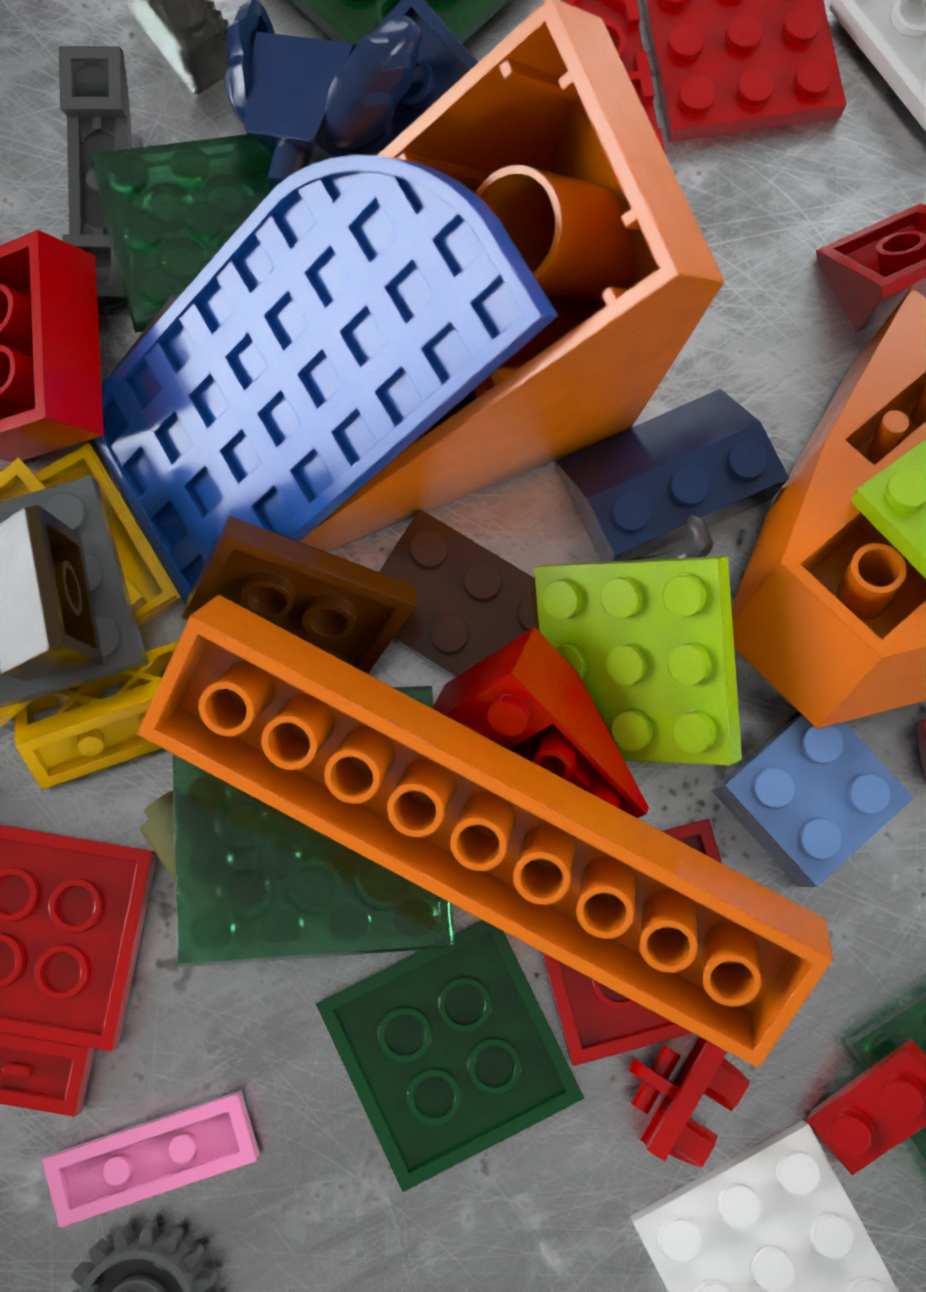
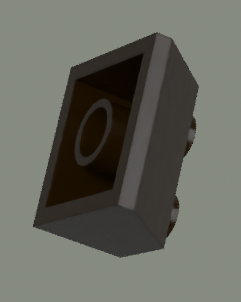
M40 505L21 509L0 524L1 673L22 681H28L103 665L81 536Z

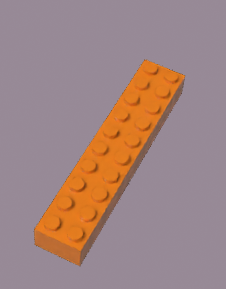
M217 595L190 615L137 732V735L758 1068L833 961L825 918L221 595Z

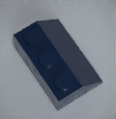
M721 388L555 461L556 469L601 562L627 561L632 558L644 557L684 539L687 519L691 514L702 519L707 528L773 499L789 479L761 422Z

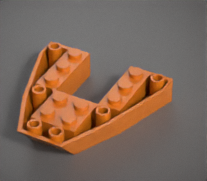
M913 287L907 292L851 365L791 470L789 479L775 498L766 514L732 605L734 649L816 729L926 701V579L851 503L858 487L926 439V298Z

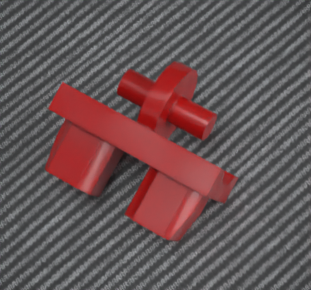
M697 1035L672 1080L669 1079V1076L681 1055L669 1047L663 1046L652 1067L637 1058L633 1059L627 1070L643 1080L631 1104L648 1115L660 1092L663 1093L662 1098L639 1136V1140L647 1145V1151L664 1162L670 1154L678 1160L699 1168L704 1166L716 1144L718 1135L691 1117L703 1094L732 1112L739 1104L750 1083V1080L731 1062L724 1059L727 1054L726 1051Z

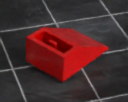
M535 626L444 685L432 709L636 818L647 814L649 806L580 675Z

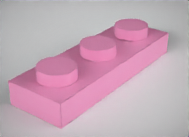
M240 1090L50 1154L42 1159L59 1228L255 1162L260 1157L244 1097Z

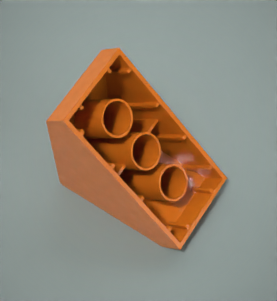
M546 0L377 155L413 161L441 171L463 184L484 201L502 223L558 316L299 542L328 552L411 519L419 509L428 512L557 461L632 428L725 281L601 18L560 0Z

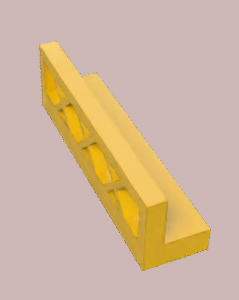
M178 641L146 651L149 663L147 665L36 698L14 716L15 747L41 790L162 748L137 735V732L162 679L159 675L167 668ZM120 684L124 685L116 694L98 699L105 689ZM62 705L53 716L35 722V713Z

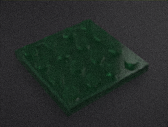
M432 686L393 687L430 708L434 705ZM172 753L178 968L451 948L455 945L452 903Z

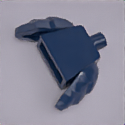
M250 0L239 7L234 22L228 27L227 32L228 69L224 77L225 90L236 117L244 125L246 134L274 151L267 176L269 182L278 185L291 174L309 166L310 160L324 161L330 158L349 156L352 149L371 142L391 124L396 106L410 88L414 78V68L422 40L420 27L411 17L401 15L390 20L378 31L365 35L356 46L354 43L275 34L267 11L258 0Z

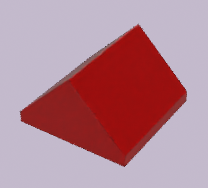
M922 203L914 205L816 250L817 261L857 333L886 320L911 287L926 298V205Z

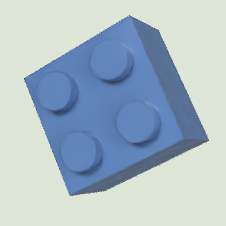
M800 712L791 717L711 790L798 887H818L914 798L845 722L816 729Z

